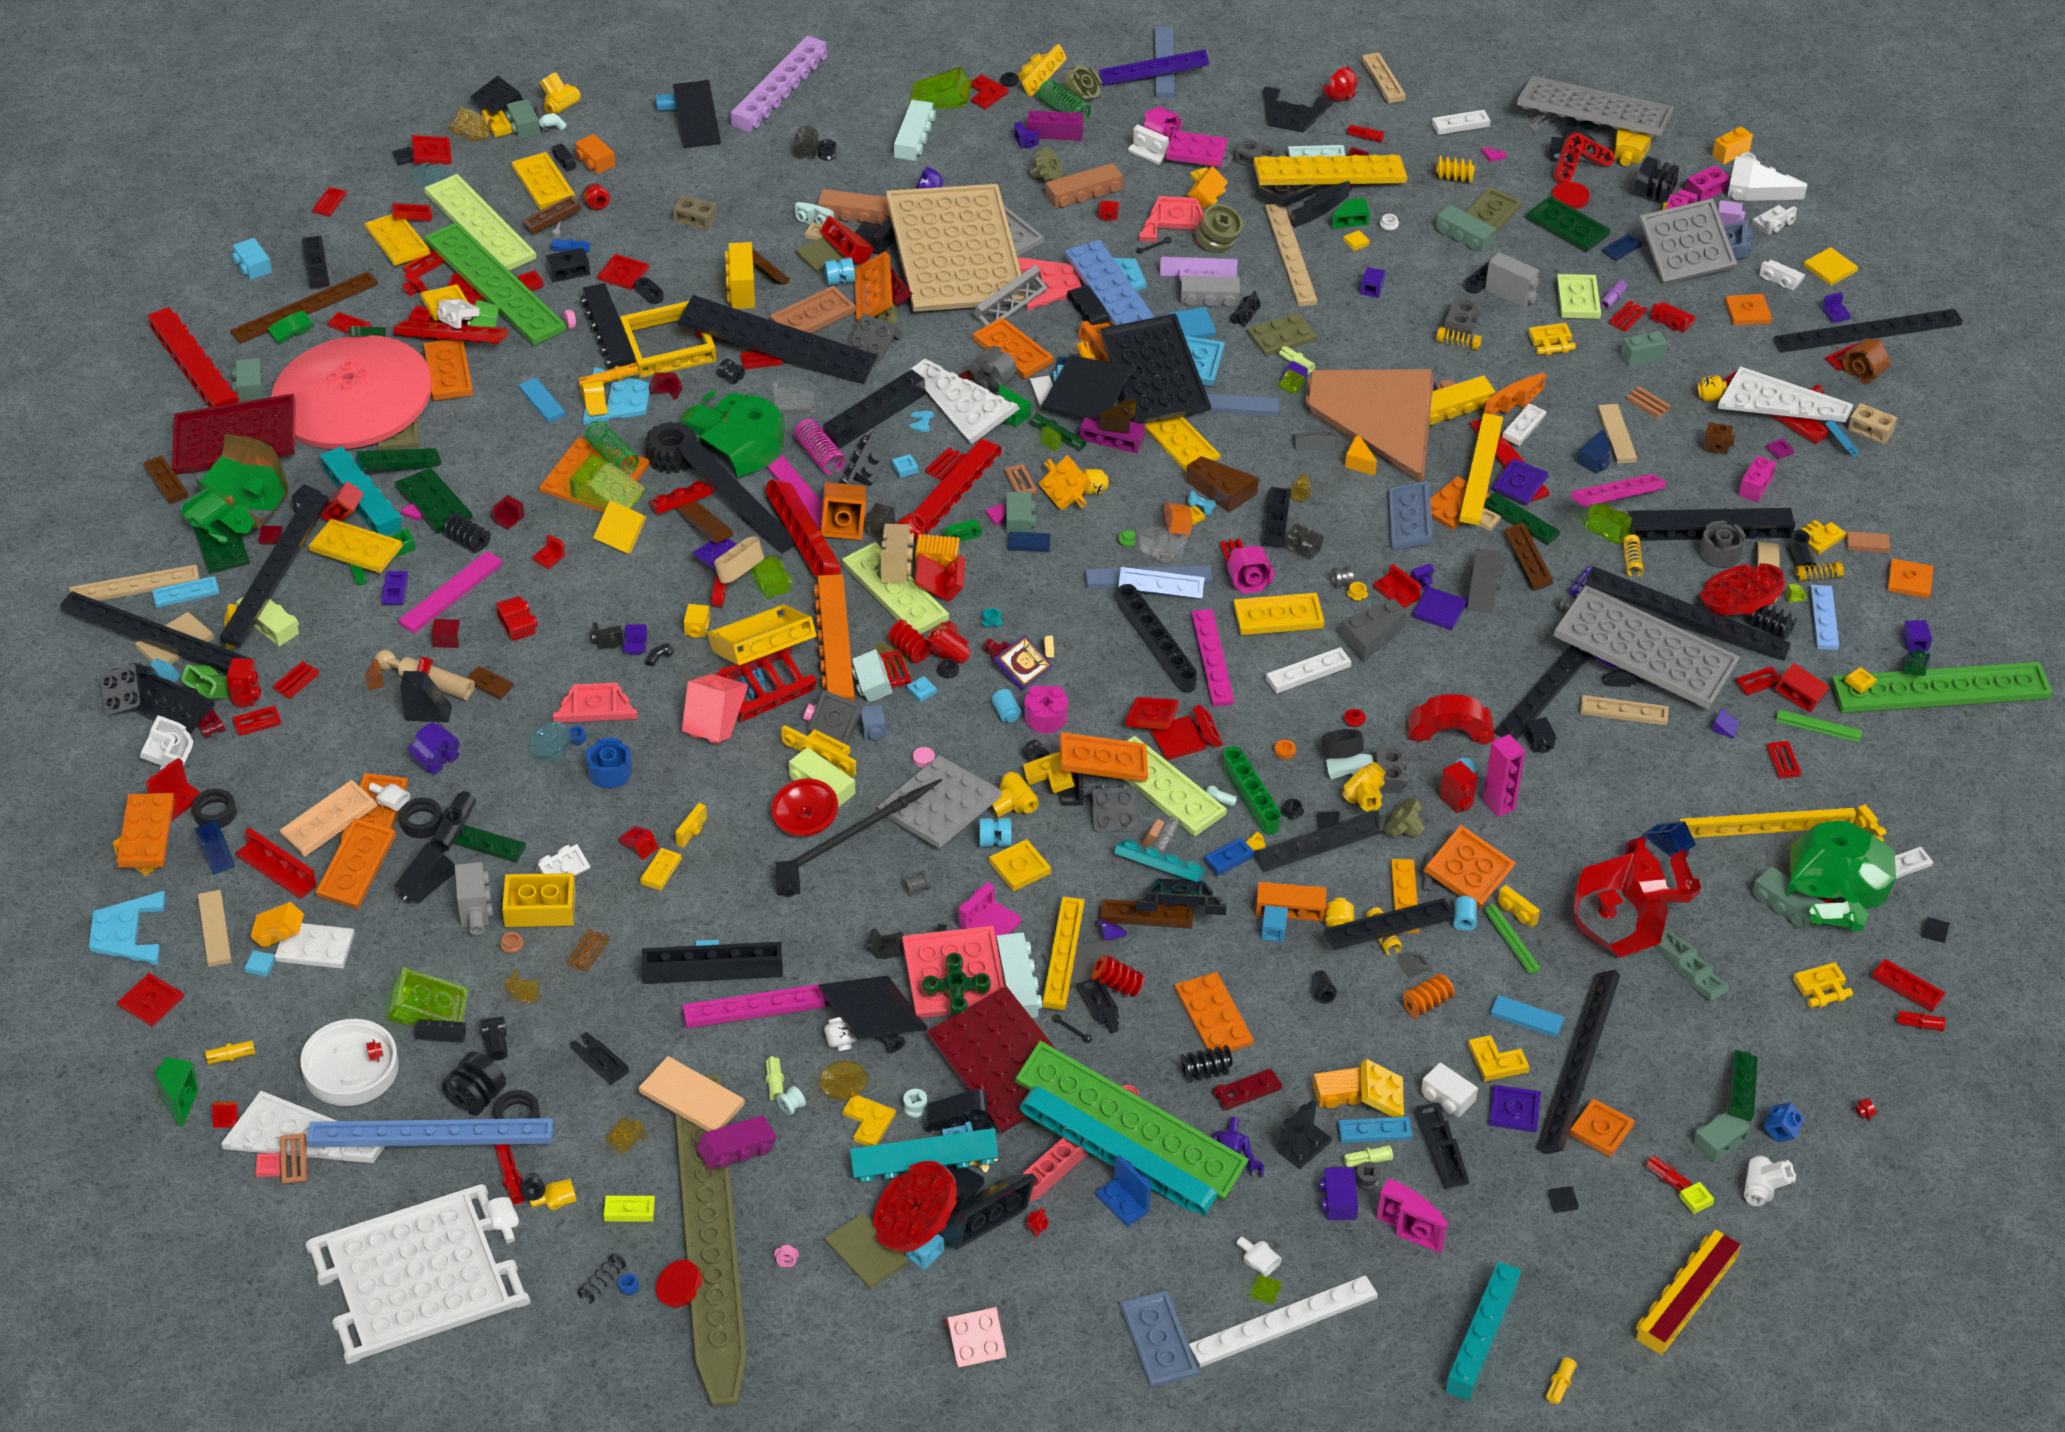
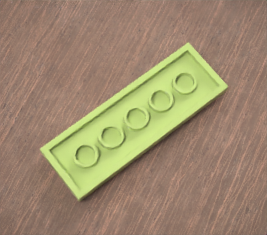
M876 542L841 559L842 566L898 621L905 619L907 624L912 625L913 629H916L918 633L922 634L938 626L940 622L949 620V613L927 591L915 585V580L910 575H907V583H881V550L883 548Z
M1136 736L1127 740L1129 742L1145 744ZM1147 745L1149 775L1147 782L1123 779L1132 787H1137L1138 792L1194 837L1227 813V808Z

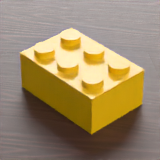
M752 242L729 243V251H725L726 263H728L726 264L727 290H731L727 291V301L732 303V308L735 309L755 308Z
M574 873L505 874L503 896L505 927L574 926L576 900Z

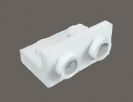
M1137 124L1133 129L1134 143L1128 148V152L1159 165L1166 158L1169 138Z
M1778 205L1754 218L1752 224L1767 235L1779 232L1782 227L1794 223L1797 208L1793 206L1786 210Z
M1770 260L1769 262L1764 261L1762 263L1759 276L1765 280L1775 282L1783 288L1794 290L1804 279L1805 274Z
M462 299L439 300L437 314L439 320L459 329L461 328L462 319L468 320L472 316H479V308Z
M576 844L572 847L567 845L561 848L558 854L553 857L550 855L543 857L538 861L539 864L535 871L537 874L574 873V877L588 871L590 865Z

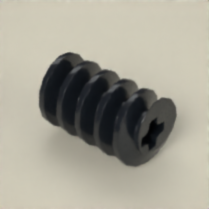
M458 513L450 515L445 523L444 532L446 537L471 549L475 553L483 550L489 544L490 531H485V528L473 523L469 519L467 520Z
M1769 605L1763 606L1750 614L1749 621L1751 620L1752 625L1755 626L1759 623L1760 629L1766 627L1769 633L1774 630L1776 636L1782 633L1783 639L1789 637L1797 622V618L1792 620L1791 612L1786 617L1784 616V609L1776 613L1777 606H1774L1771 610H1769Z
M1224 1045L1222 1049L1217 1046L1213 1051L1207 1048L1204 1053L1198 1050L1195 1055L1193 1052H1188L1186 1057L1184 1054L1180 1055L1183 1073L1190 1083L1193 1082V1075H1196L1198 1080L1202 1081V1073H1205L1207 1078L1211 1079V1071H1214L1217 1077H1220L1221 1069H1223L1226 1075H1229V1068L1233 1064L1228 1045Z

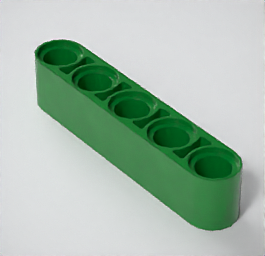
M1237 746L1227 747L1223 754L1224 771L1260 830L1267 835L1278 833L1281 821L1280 810L1243 750Z

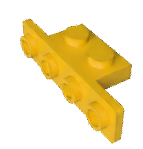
M1056 44L1046 54L1040 55V53L1031 56V60L1021 67L1017 75L1019 80H1022V85L1028 96H1033L1041 84L1048 80L1067 59L1060 44Z
M785 725L781 728V740L785 745L801 752L808 747L851 777L856 775V760L848 756L851 753L850 746L815 729L806 736Z

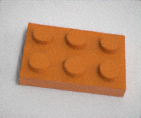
M1457 476L1431 497L1432 519L1450 530L1455 529L1462 523L1459 520L1468 484L1466 480Z

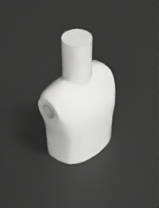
M375 783L369 785V790L377 794L376 802L395 811L401 810L402 806L410 799V793L394 783H390L384 788Z
M500 1197L490 1200L486 1204L490 1220L492 1221L490 1227L493 1230H502L507 1244L514 1242L515 1238L512 1229L517 1227L519 1219L513 1208L511 1198Z
M1243 1236L1238 1239L1237 1245L1246 1251L1244 1255L1245 1263L1260 1272L1264 1277H1267L1280 1265L1282 1258L1266 1242L1259 1241L1253 1245Z

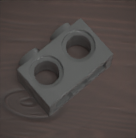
M1245 137L1236 149L1235 163L1255 169L1253 164L1254 157H1278L1279 148Z
M1455 297L1445 320V334L1448 329L1450 336L1454 330V337H1457L1458 331H1460L1459 338H1462L1463 332H1465L1464 339L1467 338L1469 333L1472 334L1475 326L1474 322L1478 321L1480 311L1477 310L1478 302Z
M1377 746L1375 763L1381 766L1385 772L1383 779L1385 784L1379 789L1380 792L1402 794L1403 786H1407V773H1403V770H1407V757H1403V748Z

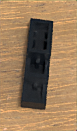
M1345 181L1316 191V197L1305 200L1303 207L1291 211V225L1296 228L1334 209L1349 196L1350 182Z
M322 235L302 238L310 288L330 285Z
M1271 487L1263 545L1284 547L1291 489Z
M1439 1102L1417 1106L1415 1113L1445 1188L1468 1185L1470 1182L1456 1138L1453 1139L1448 1120H1444Z

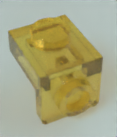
M513 969L512 977H508L507 991L511 992V999L521 1000L525 1003L539 1001L541 995L539 981L520 980L519 969Z
M623 1117L605 1139L620 1154L624 1155L639 1138L646 1140L649 1136L643 1131L645 1126L637 1119L631 1121Z

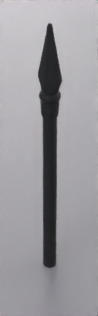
M942 779L912 790L904 797L899 796L898 800L892 801L888 806L794 860H798V866L800 867L886 816L906 808L909 803L919 799L940 783Z

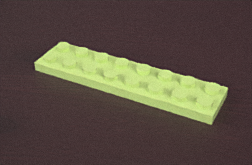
M458 174L425 187V194L454 223L458 222L508 270L536 259V252Z

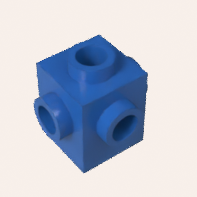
M1792 1102L1776 1104L1770 1109L1763 1127L1777 1142L1796 1139L1804 1117Z

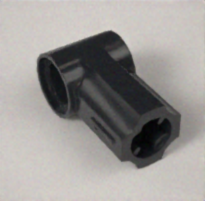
M1573 117L1564 120L1563 138L1573 133H1579L1595 142V139L1580 127V121Z
M1795 530L1792 533L1788 544V551L1793 554L1797 566H1810L1812 564L1815 566L1817 563L1809 545L1810 535L1804 530Z
M504 1016L480 1019L483 1040L486 1043L487 1057L492 1061L503 1060L508 1057Z

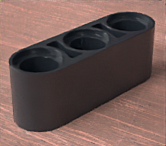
M1087 285L1067 291L1068 301L1073 303V308L1077 313L1081 314L1084 322L1088 321L1091 326L1109 323L1107 311Z
M973 1089L927 1104L925 1106L926 1132L940 1131L942 1133V1129L963 1126L969 1121L972 1124L988 1117L987 1092L981 1089Z

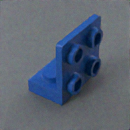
M1121 1155L1115 1157L1114 1180L1096 1191L1095 1196L1128 1227L1149 1213L1151 1183L1147 1177L1141 1176L1135 1170L1129 1160H1125Z

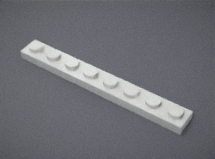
M1365 1275L1190 1343L1189 1348L1200 1368L1377 1299L1378 1294Z

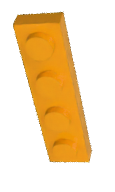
M1392 859L1394 910L1418 905L1414 859ZM1419 928L1402 933H1419Z

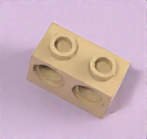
M1860 403L1850 418L1848 430L1886 444L1894 432L1897 417Z

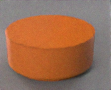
M1280 740L1274 746V753L1281 759H1290L1296 753V745L1290 740Z

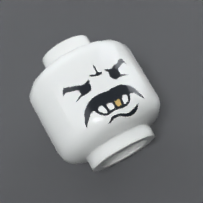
M841 1017L828 1020L829 1024L824 1027L828 1045L832 1048L837 1047L838 1051L851 1049V1043L856 1042L857 1039Z

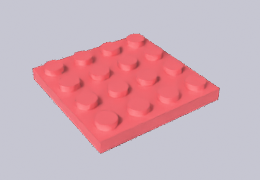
M993 926L902 936L916 1016H920V1018L952 1015L949 1011L951 998L945 992L928 997L923 994L921 989L922 981L926 976L933 975L938 979L947 977L949 972L945 968V959L950 953H958L963 957L964 962L961 971L967 977L971 978L975 977L978 973H985L991 979V988L986 994H978L975 991L966 992L964 998L967 1000L968 1007L1005 986Z

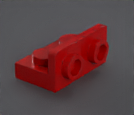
M1665 302L1652 305L1650 318L1657 323L1671 327L1675 331L1678 330L1685 333L1696 320V316Z
M1394 564L1389 566V572L1386 576L1373 583L1375 590L1388 600L1395 598L1404 609L1420 599L1421 585Z

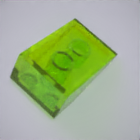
M963 66L913 83L909 104L911 100L931 102L933 103V108L953 109L963 107L968 103L972 82Z
M592 454L589 455L569 479L571 497L605 510L610 500L631 509L645 493L643 486L609 460Z
M402 967L393 981L386 1019L405 1025H416L418 1019L463 1022L469 988Z

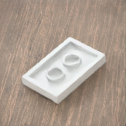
M302 923L299 931L300 934L280 941L275 954V961L344 968L355 931L351 928Z

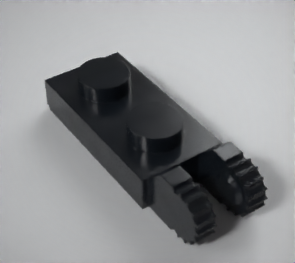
M588 1032L581 1035L583 1042L588 1047L584 1048L575 1040L570 1043L571 1049L610 1085L629 1073V1067L601 1041L596 1040Z

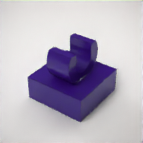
M1430 563L1412 569L1410 577L1416 580L1421 585V589L1425 591L1429 584L1433 583L1431 577L1434 568Z

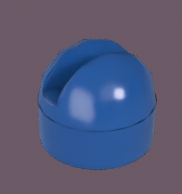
M574 726L567 733V737L575 745H581L587 737L586 732L581 726Z
M624 1274L618 1280L622 1293L627 1295L637 1293L639 1281L635 1274Z

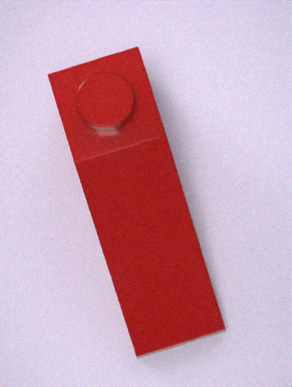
M828 215L820 230L824 237L845 258L851 257L853 262L859 264L867 262L874 248L864 238Z

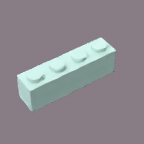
M911 100L894 143V158L916 161L917 156L922 155L923 144H926L927 133L931 131V121L934 122L936 117L933 103Z
M1024 932L997 935L996 942L1005 986L1007 985L1032 1018L1038 1017V1009H1042L1041 995L1036 994V991H1038L1037 977L1032 975V973H1035L1034 960L1029 959V955H1031L1030 942L1025 941Z

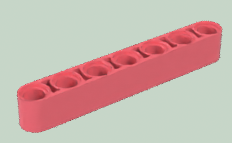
M1131 1085L1122 1086L1126 1090L1139 1096L1138 1090ZM1063 1137L1023 1172V1174L1033 1173L1036 1176L1029 1201L1036 1200L1087 1156L1089 1152Z

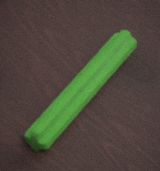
M1779 710L1776 716V721L1855 742H1860L1862 730L1784 710Z
M1490 904L1486 907L1485 913L1527 972L1531 974L1538 972L1540 966L1497 906Z

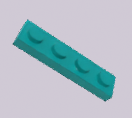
M1129 839L1117 844L1114 852L1117 855L1195 882L1201 880L1206 871V868L1200 867V864L1197 862L1180 860L1174 854H1162L1154 847H1142L1136 841Z

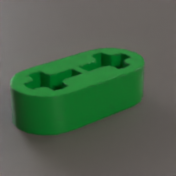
M972 519L947 526L943 530L942 535L943 537H958L959 542L980 537L983 530L979 522Z

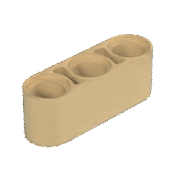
M749 537L742 540L714 561L721 583H729L736 580L764 559L759 538Z

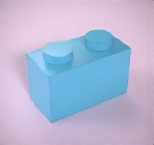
M255 238L233 245L234 253L232 258L236 265L240 264L243 275H247L252 280L272 273L270 259Z

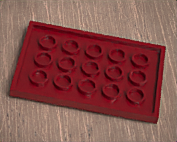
M294 393L174 413L172 470L177 475L211 469L222 456L224 434L259 440L272 446L278 457L295 455L296 399Z
M1006 985L969 1006L963 1013L956 1014L927 1031L929 1039L968 1090L981 1089L987 1092L988 1116L1001 1134L1029 1118L1021 1111L1020 1105L1030 1090L1015 1081L1040 1041L1056 1049Z

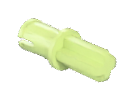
M1287 346L1281 348L1279 352L1281 357L1289 362L1295 361L1306 367L1308 374L1315 369V363L1303 357L1302 353H1296Z
M774 1056L766 1060L767 1076L765 1079L769 1085V1098L771 1101L776 1100V1097L783 1093L782 1082L784 1081V1075L781 1073L780 1059L774 1058Z
M1390 1145L1374 1149L1367 1147L1364 1151L1346 1154L1344 1162L1347 1167L1355 1168L1361 1163L1368 1161L1374 1163L1391 1161L1393 1159V1152Z

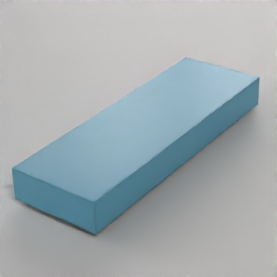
M213 576L153 589L152 593L157 608L219 594L216 578Z

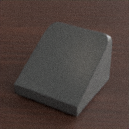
M1404 952L1398 960V964L1408 978L1432 969L1421 952Z

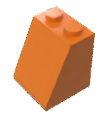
M824 482L821 533L823 536L862 540L866 507L865 486Z

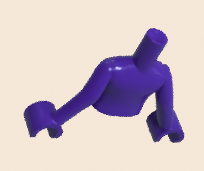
M1231 1117L1228 1130L1216 1131L1211 1138L1241 1154V1148L1243 1147L1244 1154L1249 1159L1250 1176H1252L1253 1170L1258 1169L1261 1171L1260 1178H1262L1265 1169L1264 1164L1260 1161H1255L1248 1136L1237 1132L1239 1118Z

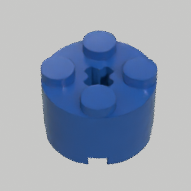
M602 738L597 740V744L591 747L590 745L586 751L587 770L593 785L603 788H614L627 783L632 774L631 753L628 745L625 746L617 738Z

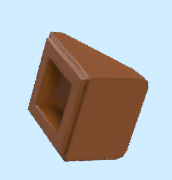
M374 659L364 675L368 690L384 686L379 662L377 659Z

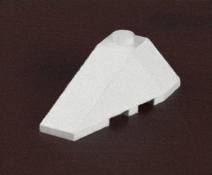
M1736 156L1727 198L1744 201L1804 199L1807 183L1790 175H1782L1776 172V169L1772 167L1767 168L1755 159Z

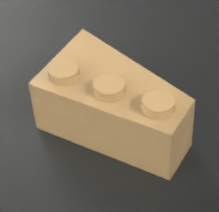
M885 524L884 541H882L883 550H881V583H907V575H911L912 563L908 562V560L913 558V548L909 547L914 545V533H910V525Z

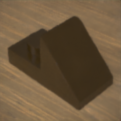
M1129 398L1099 413V429L1108 432L1129 433L1130 420L1136 415V401Z

